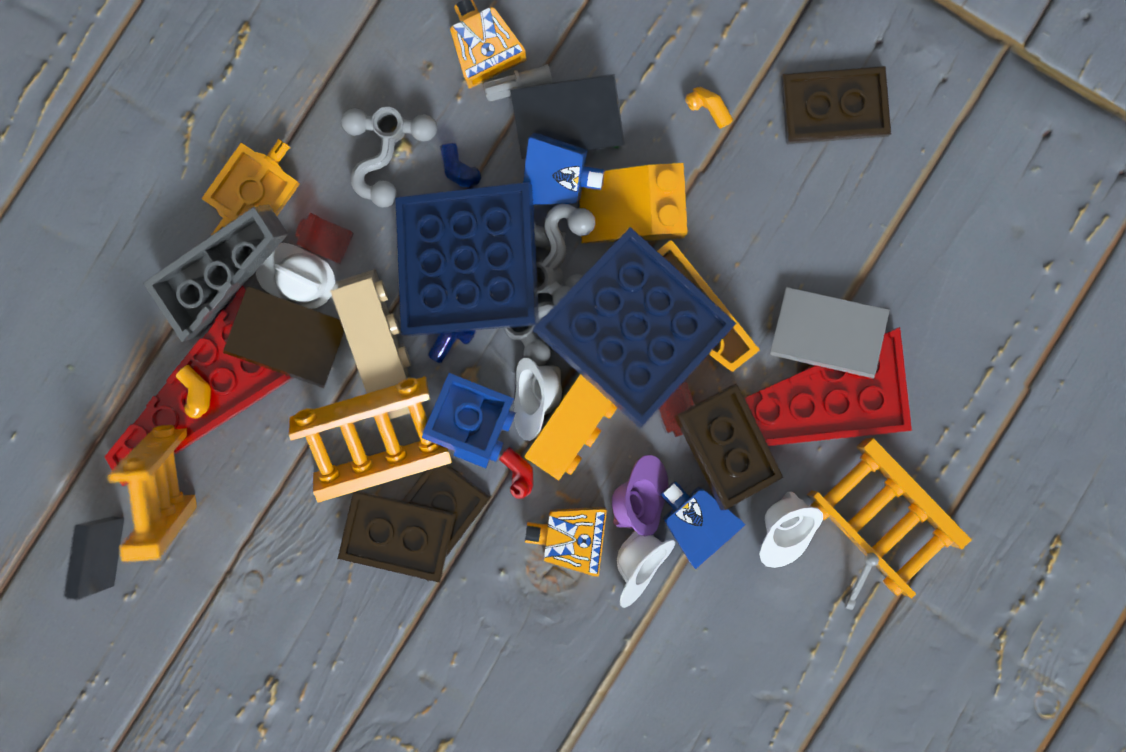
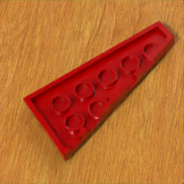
M245 286L239 289L235 294L234 300L215 319L216 322L202 339L200 338L168 377L166 384L158 394L153 396L146 404L145 410L137 420L130 424L104 456L112 471L154 427L173 425L174 429H186L187 436L175 448V455L293 379V377L223 353L247 289ZM186 365H189L211 388L209 409L197 419L191 418L185 413L184 408L187 404L188 388L176 378L177 373ZM119 481L122 486L128 485V481Z
M900 327L884 334L874 378L815 365L745 397L744 399L767 445L774 446L912 431Z

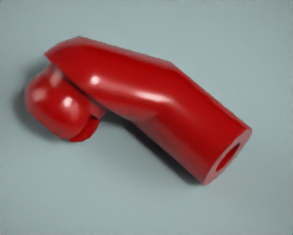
M508 447L498 460L512 471V484L510 486L512 496L522 499L528 496L534 487L533 467L512 448Z

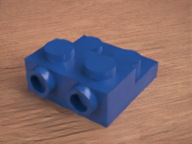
M448 373L422 433V438L453 450V456L486 468L489 460L496 462L504 443L498 441L502 430L509 432L516 412L510 410L514 398Z

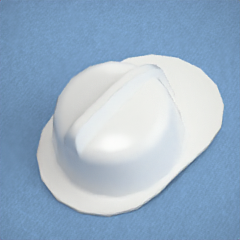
M280 243L256 271L259 284L269 294L309 309L318 308L325 304L332 296L330 291L335 284L334 273L328 263L320 257L288 243Z
M523 358L519 361L516 371V393L514 400V412L516 414L514 422L519 436L523 440L531 441L539 434L544 415L551 413L552 410L560 405L562 400L561 373L557 366H538L531 358Z
M787 492L765 514L767 535L759 552L761 562L768 567L776 568L796 560L808 547L815 531L823 521V513L818 508L809 507L795 493Z
M634 531L622 544L618 551L617 567L627 583L620 598V605L623 608L635 602L645 590L658 567L673 550L675 545L673 539L661 542L653 535L642 536Z

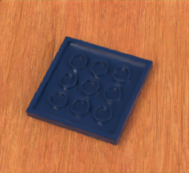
M529 182L395 198L401 335L418 336L536 325L539 322L533 190Z
M630 227L535 325L533 331L641 429L736 325V322Z

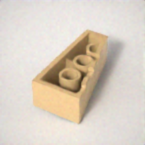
M376 269L336 281L330 292L366 393L397 385L402 380L410 378L407 367L411 366L410 358L406 347H400L397 334L400 333L394 313H389L386 303L388 295L383 281H379ZM408 406L387 413L389 418L393 419L409 414L410 411Z

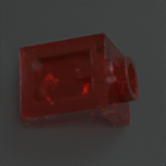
M309 213L307 219L303 218L300 221L295 237L298 238L297 245L301 248L341 264L354 233L313 213Z

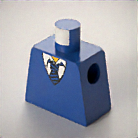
M533 133L528 138L523 183L529 182L532 185L533 204H575L581 198L582 187L602 190L605 169L585 166L586 149Z
M674 481L660 494L672 507V510L663 517V520L684 555L695 569L745 526V523L728 509L721 510L716 499L700 487H697L688 495Z

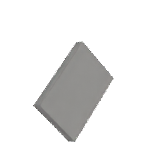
M786 287L770 355L874 378L890 310Z

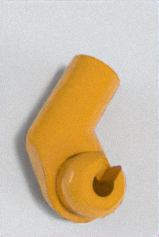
M703 87L693 88V92L686 95L685 101L691 110H698L701 106L708 109L719 129L733 121L720 95Z
M186 365L177 373L176 378L188 388L187 404L184 408L185 413L189 417L197 419L209 409L211 388L189 365Z

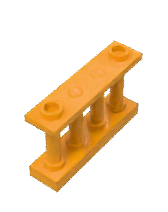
M426 376L417 379L407 378L394 386L320 408L303 409L290 416V439L295 440L306 437L319 468V471L313 473V493L318 503L452 463L450 449L422 438V433L428 422L422 402L430 399ZM408 406L420 441L401 446L387 412ZM374 416L387 451L368 456L364 451L353 422ZM340 427L353 461L335 466L332 465L319 432Z
M173 425L154 427L109 474L110 482L128 481L135 529L120 546L122 561L160 559L197 508L195 495H184L183 492H180L174 450L187 436L186 429H174Z
M865 438L856 447L862 453L859 457L861 461L824 497L819 492L811 490L807 494L813 501L810 507L818 508L823 513L824 521L829 517L865 556L868 553L877 554L879 562L876 567L886 576L882 581L885 586L896 596L902 593L912 599L916 593L906 583L944 546L948 548L951 545L962 550L972 539L874 438ZM878 469L887 479L884 482L885 486L847 522L833 507L870 471L875 472ZM903 495L911 504L908 507L909 512L871 547L857 532L895 496L899 498ZM927 520L935 528L932 532L933 537L895 572L882 557L919 521L923 523Z

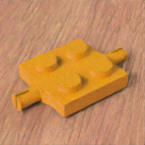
M277 139V142L267 156L254 152L243 143L239 144L201 198L214 207L222 217L218 226L210 234L211 236L255 206L270 205L276 216L279 215L300 185L298 181L286 174L279 165L283 156L290 149L286 143Z

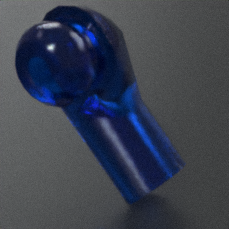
M456 143L440 146L444 172L449 180L466 188L475 186L480 182L481 173L476 167L470 168L459 160Z
M476 330L440 333L428 352V356L432 360L442 363L457 340H460L463 344H469L474 338Z

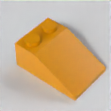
M684 163L653 164L608 170L604 172L602 190L582 187V194L579 200L580 208H585L592 212L596 225L591 233L581 236V243L616 242L630 227L644 240L684 238L688 233Z

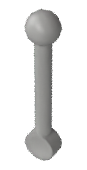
M868 553L865 556L866 564L851 594L846 598L845 608L853 610L856 598L871 568L879 562L877 554Z

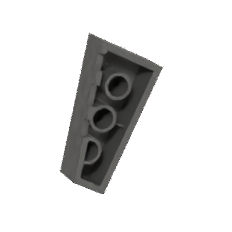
M270 205L255 206L147 279L143 284L181 342H185L200 336L239 289L285 239L288 233Z

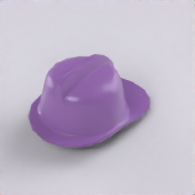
M652 455L642 456L636 461L629 480L621 484L614 491L612 509L614 513L613 523L616 527L634 529L642 536L653 535L658 529L660 515L665 499L660 494L668 487V477L663 463L657 457Z

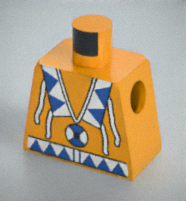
M462 0L454 6L461 22L453 25L450 31L468 89L527 61L524 47L494 7L479 12L473 0Z
M604 507L550 510L548 524L527 522L525 543L546 545L544 561L599 577L607 509Z

